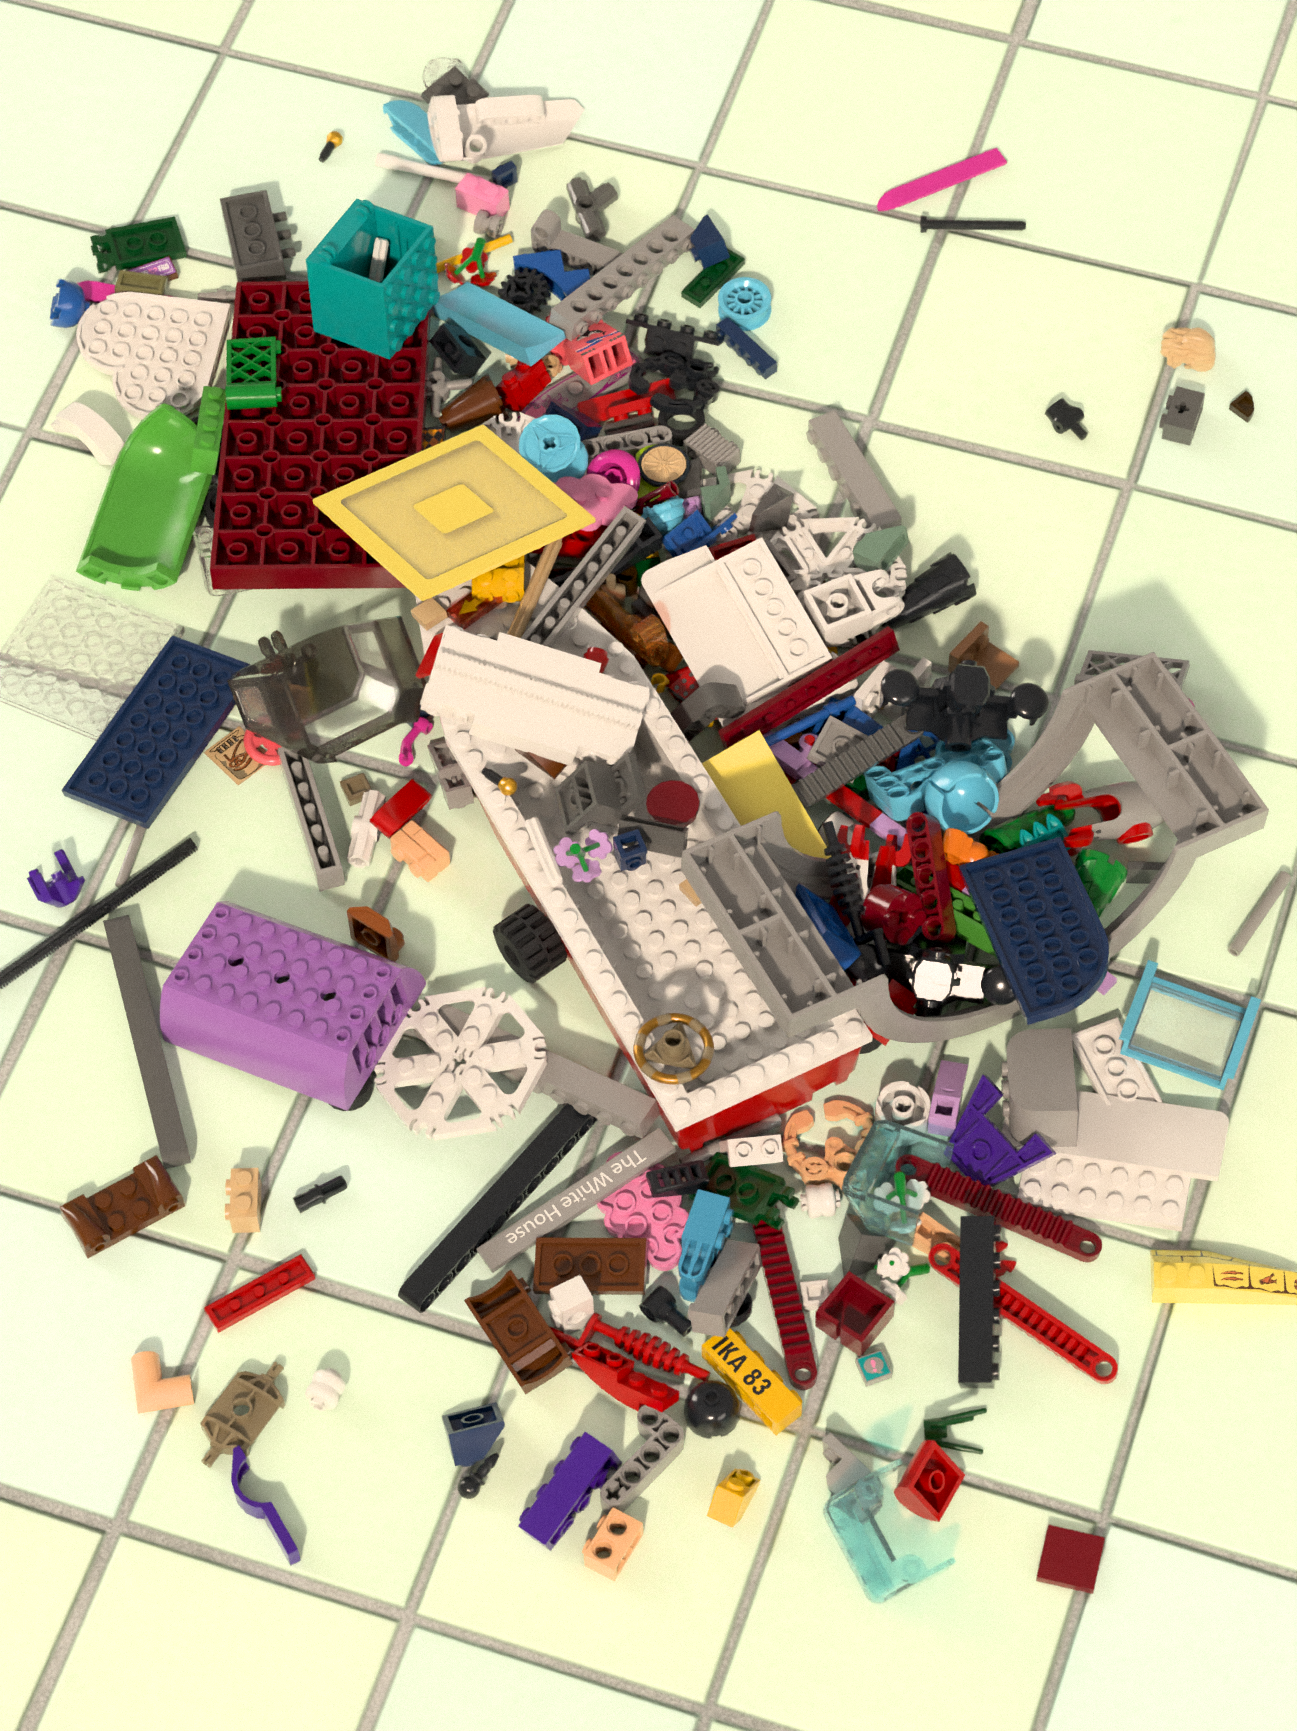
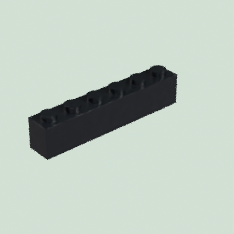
M960 1216L958 1384L960 1388L994 1389L995 1380H1000V1364L995 1363V1352H1000V1335H995V1324H1000V1307H995V1299L1001 1296V1282L996 1280V1269H1001V1252H996V1242H1001V1225H996L994 1216Z

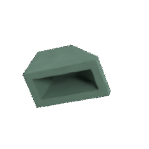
M899 525L866 533L862 540L858 541L853 548L855 566L866 572L874 570L887 571L909 543L906 527Z

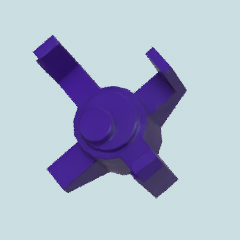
M63 849L54 852L62 870L52 873V878L46 882L37 868L29 871V877L27 878L38 901L57 908L74 902L78 898L85 882L83 876L77 877Z

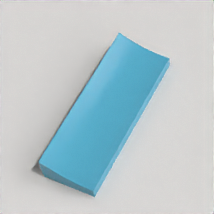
M469 282L464 283L447 294L441 295L438 303L432 306L435 317L451 325L462 327L466 333L529 366L534 365L566 338L563 330Z

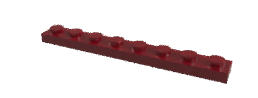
M890 627L884 628L720 729L718 732L724 749H728L759 730L762 735L766 734L900 651L894 630Z

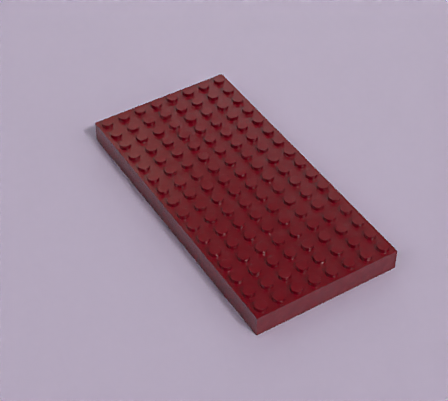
M308 281L236 283L231 339L276 337V341L281 340V354H276L277 387H281L282 402H278L277 407L227 410L225 400L210 561L213 590L407 588L314 505L313 499L424 450L431 309L428 311L426 318L415 327L414 333L403 342L401 349L398 352L396 351L389 360L315 332L313 329ZM261 346L258 349L264 352L271 346ZM232 348V350L240 353L244 348ZM251 353L246 358L252 360L257 356ZM263 360L258 365L265 367L269 362ZM238 362L234 367L239 369L245 364ZM250 369L246 373L252 376L257 371ZM263 376L259 381H271V379ZM239 377L232 383H242L245 380Z

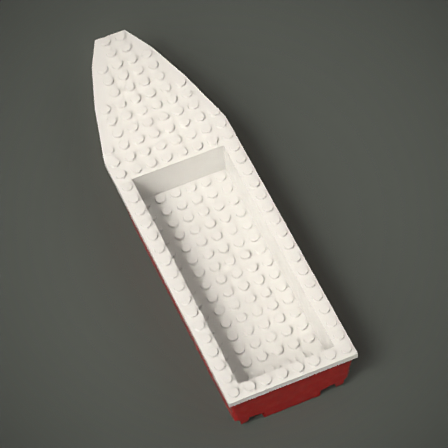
M526 560L525 591L535 570V567ZM549 578L541 592L526 630L560 589ZM472 579L433 596L432 598L447 612L448 617L428 631L420 625L424 655L433 637L443 633L446 625L451 627L458 626L468 633L475 635L476 633L484 634L496 639L499 632L507 634L521 601L513 603H480L475 607L476 611L459 614L465 600L468 602L473 600ZM415 596L417 606L424 602ZM582 608L552 648L582 658L588 648H602L607 651V657L609 658L603 674H612L619 680L638 682L644 687L650 688L648 692L650 693L649 700L642 714L641 724L631 752L636 754L646 796L653 787L669 780L685 782L691 785L697 792L700 807L694 822L686 826V828H689L686 849L740 827L741 825L634 655ZM440 716L446 744L474 789L500 845L538 909L547 916L559 933L561 941L566 948L565 951L567 952L569 962L648 1096L657 1100L660 1116L678 1147L689 1149L692 1153L702 1148L704 1142L721 1135L724 1137L731 1135L776 1113L778 1115L786 1113L811 1101L813 1093L827 1085L834 1083L836 1086L847 1081L849 1074L855 1070L862 1046L872 1042L873 1037L856 1008L788 1038L704 905L701 903L695 907L679 890V884L686 880L685 875L681 871L682 858L648 851L646 854V864L641 865L634 871H621L614 856V849L607 854L605 859L592 858L586 852L585 859L597 860L600 863L599 867L602 872L598 877L587 883L584 881L575 882L572 878V868L558 866L563 877V883L555 887L550 886L525 825L527 819L533 817L539 819L554 858L556 854L553 849L556 845H559L560 840L564 837L570 838L572 842L577 841L583 848L587 846L585 839L589 837V832L592 829H598L601 833L606 832L609 837L608 840L612 845L613 837L618 835L619 824L611 827L592 821L586 823L574 835L564 832L554 789L573 773L583 761L575 757L572 765H567L554 780L516 752L515 748L469 735L471 725L458 724L450 718ZM486 767L503 777L515 779L518 786L517 791L511 796L503 795L497 785L485 778L481 773L482 770ZM647 799L628 816L651 820L646 810ZM666 1013H681L698 1019L709 1030L714 1042V1054L707 1070L698 1078L679 1085L663 1084L650 1079L640 1070L633 1054V1044L640 1028L652 1018ZM677 1023L660 1026L651 1031L646 1038L643 1049L644 1054L663 1037L666 1031L671 1030ZM683 1024L695 1061L698 1064L704 1049L703 1040L699 1034ZM647 1061L659 1072L665 1074H677L690 1070Z

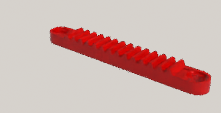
M939 1243L933 1246L928 1258L931 1267L956 1287H959L960 1252L946 1243ZM941 1251H946L951 1255L950 1262L946 1265H939L935 1262L936 1255ZM1000 1280L1001 1296L996 1297L995 1307H1000L1001 1318L1006 1319L1011 1325L1016 1326L1020 1331L1035 1339L1039 1344H1042L1046 1349L1061 1357L1065 1362L1071 1364L1075 1369L1080 1370L1095 1382L1109 1384L1117 1378L1118 1365L1111 1355ZM1099 1363H1110L1112 1372L1108 1376L1098 1375L1096 1367Z

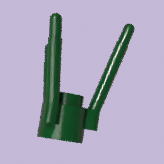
M981 1408L941 1418L923 1419L925 1440H934L943 1448L983 1454V1449L942 1441V1438H948L947 1426L973 1421L974 1416L985 1414L987 1409Z

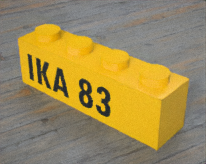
M729 1328L725 1337L713 1336L702 1344V1358L775 1435H778L802 1415V1399L799 1394L793 1389L789 1390L783 1384L784 1381L780 1374L775 1370L771 1371L765 1365L761 1354L756 1350L752 1351L746 1345V1340L738 1331L733 1332Z

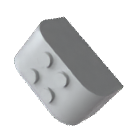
M1071 1028L1029 1029L1015 1034L1007 1044L1006 1061L1001 1062L1002 1078H1006V1080H1001V1092L1003 1093V1099L1007 1098V1100H1002L1003 1117H1008L1011 1136L1020 1144L1025 1145L1037 1133L1042 1136L1050 1147H1077L1078 1108Z

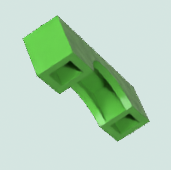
M203 386L190 471L215 475L224 420L225 389Z

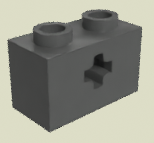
M1176 386L1174 395H1169L1167 399L1166 409L1168 412L1167 414L1163 413L1161 416L1159 428L1163 429L1162 439L1191 446L1203 411L1205 393Z

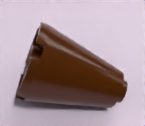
M489 374L484 375L440 410L442 415L438 417L442 426L445 425V430L449 429L451 433L478 427L495 415L497 422H499L500 414H503L504 420L509 419V415Z

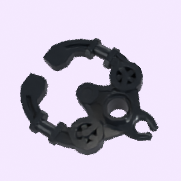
M666 352L660 356L645 358L641 363L636 362L632 364L628 385L630 390L637 395L649 392L650 384L643 378V376H646L647 370L651 372L659 370L662 374L670 376L668 385L674 390L686 388L687 390L694 391L692 402L688 399L674 401L667 395L656 393L651 397L649 404L658 411L692 415L698 409H706L707 406L718 399L720 386L712 381V378L718 374L719 367H714L712 362H705L696 358L685 362L680 355Z

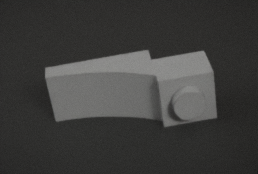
M446 740L427 745L449 810L473 804L474 798L471 785L446 744Z

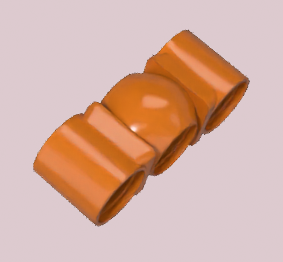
M947 828L942 839L945 860L953 865L958 864L960 866L998 855L995 851H988L987 847L982 843L973 841V838L968 837L961 830Z

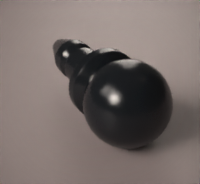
M494 1453L486 1458L484 1463L478 1467L476 1473L470 1470L469 1476H465L459 1481L457 1488L463 1498L472 1499L479 1494L480 1486L486 1484L483 1478L488 1475L497 1463L498 1453Z

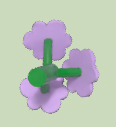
M592 829L589 832V837L585 839L587 846L583 848L577 841L572 842L568 837L562 838L559 845H556L553 849L556 854L555 860L557 865L572 868V878L575 882H590L595 877H598L602 871L599 867V861H591L584 857L586 852H588L592 858L605 859L607 854L613 849L612 843L608 840V834L606 832L601 833L598 829Z

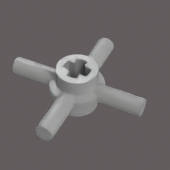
M439 357L433 359L432 371L427 374V398L431 402L430 415L432 417L440 416L441 403L449 398L450 391L468 389L473 385L472 378L450 381L442 373L443 360Z

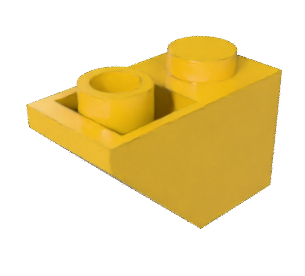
M735 1468L717 1485L707 1516L733 1528L742 1519L761 1480L754 1477L750 1471Z

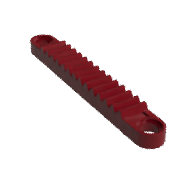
M911 1154L903 1155L896 1161L894 1174L902 1172L901 1167L905 1164H911L916 1169L915 1174L905 1175L906 1186L911 1179L919 1182L924 1181L927 1183L926 1190L930 1192L932 1197L976 1216H994L996 1225H1001L1003 1228L1082 1262H1093L1100 1255L1102 1249L1100 1237L1089 1230L1075 1225L1072 1220L1066 1221L1060 1215L1054 1216L1051 1211L1045 1212L1041 1207L1035 1208L1030 1202L1024 1203L1021 1198L1015 1199L1009 1193L1003 1194L1000 1189L994 1190L988 1184L984 1186L979 1180L973 1181L970 1176L964 1177L958 1171L952 1172L949 1167L943 1168L937 1162L933 1164ZM1084 1241H1089L1093 1243L1095 1250L1091 1253H1086L1082 1251L1080 1244Z
M761 1220L757 1226L753 1224L751 1226L755 1242L760 1246L761 1267L788 1378L794 1388L808 1390L817 1381V1367L785 1242V1235L783 1234L782 1227L780 1230H776ZM799 1369H807L811 1376L807 1380H799L795 1373Z

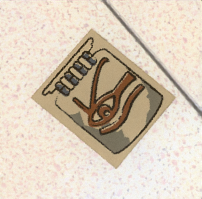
M240 726L204 752L238 786L265 766L253 760L246 752L243 743L245 731ZM261 746L257 748L263 754L266 752Z

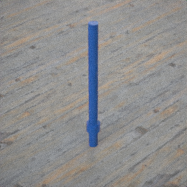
M851 695L836 703L832 701L824 705L822 710L768 735L764 739L770 747L829 718L830 715L834 718L839 716L841 711L856 705V700Z

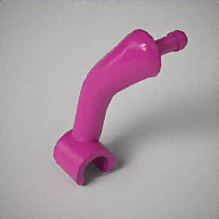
M423 717L415 720L414 727L401 742L399 763L402 766L407 767L413 763L412 745L420 732L427 735L433 728V724Z

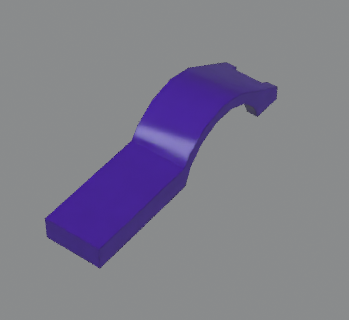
M239 1445L233 1448L231 1482L237 1504L246 1514L266 1521L287 1561L292 1566L301 1561L299 1551L272 1502L260 1503L250 1500L240 1490L241 1481L249 1470V1466L246 1463L247 1457Z

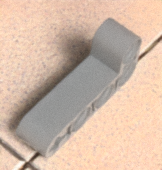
M543 210L531 228V245L535 253L561 250L563 265L576 270L589 269V274L592 276L622 255L616 249L561 230L560 217L551 210Z
M654 426L587 439L581 442L587 450L589 466L590 462L597 455L612 449L626 451L636 460V453L643 447L654 444L672 445V432L666 426Z
M646 1405L639 1409L637 1413V1429L646 1442L602 1486L600 1500L605 1514L608 1515L612 1508L624 1512L683 1451V1428L665 1412L657 1411ZM654 1419L656 1423L647 1425L644 1421ZM673 1436L676 1437L678 1440H676L675 1442H667L665 1441V1438ZM649 1456H656L657 1458H659L655 1462H648L645 1460ZM629 1476H637L640 1478L636 1482H629L626 1480Z

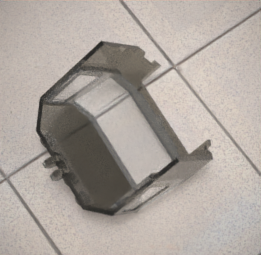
M402 616L347 623L314 634L289 647L281 632L276 630L271 634L273 646L265 636L258 640L260 651L266 658L234 672L227 680L247 730L317 764L337 762L335 756L399 724L418 722L421 713L419 711L420 701L426 686L425 678L419 679L415 676L420 664Z

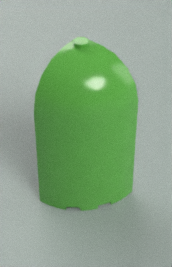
M160 404L140 421L126 440L111 470L75 572L104 585L109 581L121 584V589L140 591L141 587H152L154 590H158L177 583L212 480V474L190 471L197 425L183 413L176 410L175 407L168 404Z

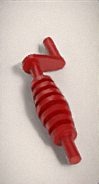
M596 1312L591 1316L579 1339L550 1326L561 1344L566 1342L569 1348L574 1351L590 1341L597 1331L614 1339V1345L617 1348L622 1349L624 1346L625 1353L628 1355L633 1353V1358L638 1361L642 1359V1364L646 1366L652 1364V1367L658 1370L663 1367V1371L671 1373L674 1369V1375L681 1376L687 1373L702 1381H707L711 1372L690 1363V1356L686 1353H682L680 1356L678 1348L673 1347L671 1349V1344L667 1341L662 1342L660 1337L654 1336L652 1338V1335L646 1332L641 1335V1331L633 1329L630 1332V1327L627 1326L617 1329L602 1322V1315Z

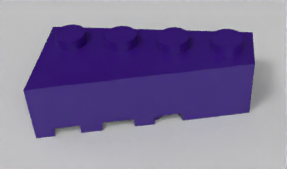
M586 1431L582 1436L575 1438L570 1446L571 1452L565 1460L562 1459L557 1463L553 1470L554 1476L548 1484L544 1483L536 1494L537 1500L531 1508L527 1507L519 1518L520 1523L518 1527L550 1551L574 1523L573 1514L584 1511L589 1505L591 1492L598 1488L601 1490L602 1486L608 1481L606 1477L611 1468L617 1470L622 1464V1461L612 1449Z

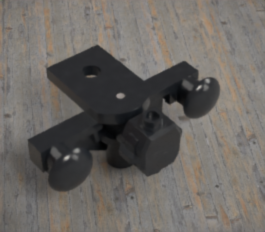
M964 660L956 666L948 677L935 679L931 688L919 687L916 677L907 670L894 669L889 671L881 681L879 710H883L889 702L897 706L906 707V730L931 732L945 742L947 750L965 752L972 748L973 741L980 738L1006 740L1009 718L1016 719L1017 716L1028 719L1029 725L1033 726L1037 719L1046 713L1049 700L1046 692L1034 683H1022L1016 686L1010 697L994 695L995 686L991 685L990 677L985 667L977 666V662L974 660Z
M922 931L912 941L910 951L887 948L892 965L881 968L875 945L868 943L860 944L857 947L862 954L847 968L849 974L855 980L861 979L863 983L882 974L887 976L888 984L892 979L914 993L915 998L918 999L915 1004L917 1011L914 1014L918 1017L941 1015L942 1006L957 1000L983 1004L985 997L989 1002L996 1005H1007L1016 1000L1001 965L997 966L964 960L967 941L960 937H954L948 943H941L926 938Z

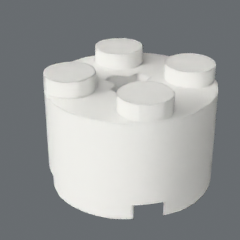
M897 1081L888 1084L881 1090L876 1100L875 1126L878 1127L880 1135L891 1146L915 1143L928 1132V1119L931 1107L929 1096L921 1087L918 1086L917 1088L909 1085L910 1082Z

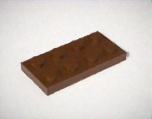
M536 1238L533 1292L534 1294H550L551 1288L580 1275L591 1295H645L648 1240L647 1238Z

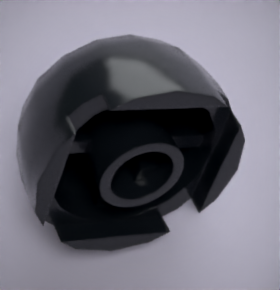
M707 1380L695 1385L689 1391L684 1402V1416L687 1426L696 1435L703 1438L711 1439V1436H727L735 1429L740 1420V1403L735 1391L728 1384L717 1380Z

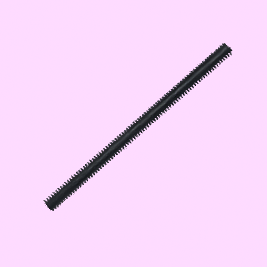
M190 837L186 839L181 845H178L168 854L162 856L150 867L141 871L134 878H131V880H128L121 887L113 891V893L97 902L92 908H89V910H86L76 919L70 921L71 923H68V925L62 927L52 936L46 938L44 942L42 941L28 951V953L22 955L23 957L18 958L4 968V970H1L0 988L3 989L2 985L5 987V983L8 985L7 981L11 983L10 979L12 981L13 978L16 980L15 976L19 978L18 974L22 976L20 972L24 974L23 970L27 972L26 968L30 970L28 966L32 968L31 964L35 966L34 962L38 964L37 960L39 963V959L43 961L42 957L45 958V955L48 957L47 953L51 955L50 951L54 953L52 949L56 951L55 947L59 949L58 945L62 947L61 943L63 946V942L67 944L66 940L69 941V938L72 940L71 936L74 938V934L78 936L76 932L80 934L79 930L83 932L82 928L86 930L85 926L88 929L87 925L90 927V923L94 925L92 921L96 923L95 919L99 921L98 917L102 919L100 915L104 917L103 913L107 915L106 911L109 914L108 910L111 912V908L115 910L114 906L117 908L116 904L120 906L119 902L123 904L122 900L125 903L124 898L128 900L127 896L130 899L129 895L132 897V893L136 895L135 891L138 893L137 889L141 891L140 887L144 889L143 885L145 888V884L149 886L148 882L150 884V880L154 882L153 878L157 880L156 876L159 878L158 874L162 876L161 872L164 875V871L167 873L166 869L170 871L169 867L172 869L171 865L175 867L174 863L178 865L177 862L180 864L179 860L183 861L182 858L185 860L184 856L187 858V854L191 856L189 852L193 854L192 850L196 852L195 848L198 851L193 840Z

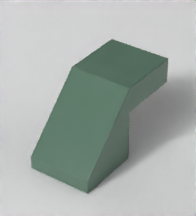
M725 466L715 467L716 485L700 487L702 511L706 522H711L731 501L730 481Z

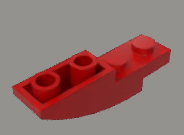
M590 1341L572 1352L574 1361L592 1381L613 1398L636 1411H639L642 1406L646 1405L657 1411L664 1412L679 1401L680 1391L669 1387L665 1383L651 1379L643 1373L634 1371V1361L620 1353L613 1352Z

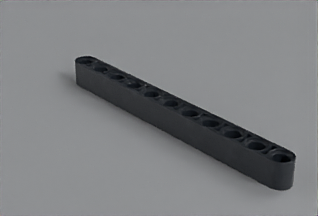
M567 1103L409 1276L399 1289L398 1297L419 1313L426 1311L478 1253L477 1248L495 1235L598 1119L589 1114H580L572 1105Z

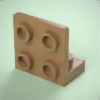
M980 621L949 653L948 671L950 673L954 671L956 666L964 660H974L977 662V666L985 667L990 677V683L995 686L996 691L1019 667V661L989 642V626Z

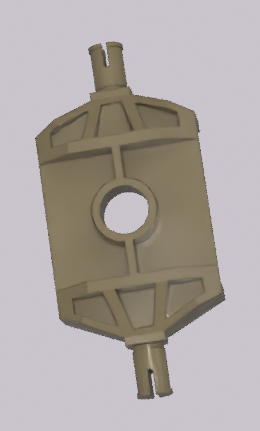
M274 1362L266 1374L262 1373L259 1375L243 1371L238 1372L200 1422L201 1429L211 1446L210 1450L201 1460L205 1466L207 1465V1467L211 1468L220 1454L233 1455V1448L239 1445L245 1456H249L251 1445L279 1407L282 1409L285 1407L284 1399L274 1385V1381L284 1370L281 1364ZM239 1405L249 1407L248 1413L243 1416L236 1415L234 1410Z

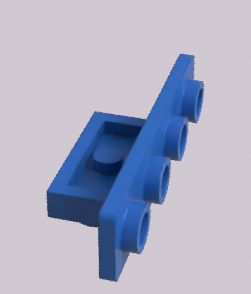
M695 510L663 536V545L673 558L706 545L709 547L717 541L715 537L717 534L721 533L723 535L733 527L732 522L738 516L734 513L721 520L711 529L700 512Z

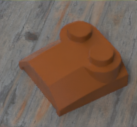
M367 906L350 907L347 910L351 939L376 955L396 962L399 958V951L405 945L402 932L392 927L387 918Z

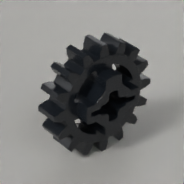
M524 268L523 273L515 270L513 277L508 274V281H501L500 283L503 289L497 291L500 299L532 315L534 310L541 312L539 306L547 305L548 303L545 298L551 295L548 291L550 286L542 273L538 274L536 269H533L530 273L528 268Z

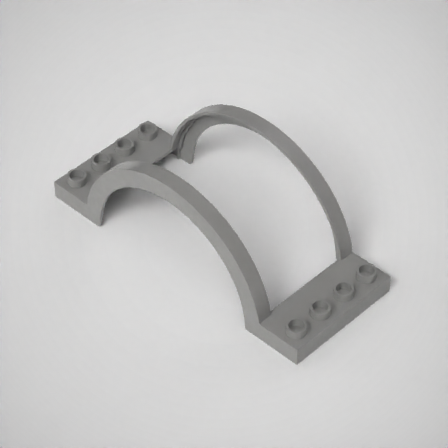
M1155 652L1146 654L1063 690L1054 715L1038 741L1015 768L997 784L999 802L996 812L992 813L982 803L977 802L981 808L992 816L990 822L981 830L968 834V837L973 838V841L979 842L980 835L984 831L1009 819L1016 818L1056 781L1071 763L1089 736L1094 724H1096L1178 839L1164 865L1148 886L1104 929L1108 938L1110 958L1133 940L1165 907L1182 885L1198 857L1263 829L1269 812L1268 807ZM778 811L682 851L681 871L788 1038L855 1008L866 1025L875 1033L886 1039L906 1043H930L950 1040L991 1028L1022 1014L1016 1000L1007 1005H996L987 1000L983 1004H976L938 1016L918 1017L907 1014L893 1004L888 989V978L885 974L864 983L859 979L856 986H853L795 896L796 886L800 883L822 899L831 900L834 895L833 891L840 888H832L829 884V881L836 877H828L827 871L834 866H826L825 858L812 857L794 849L784 837L782 819ZM941 829V835L943 839L945 831ZM878 852L869 854L868 889L871 887Z

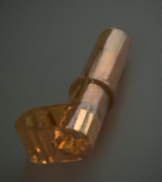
M599 587L584 607L618 636L616 638L617 641L626 643L649 665L658 666L664 662L669 654V646L665 629L660 620L653 614L648 615L642 620L637 615H631Z

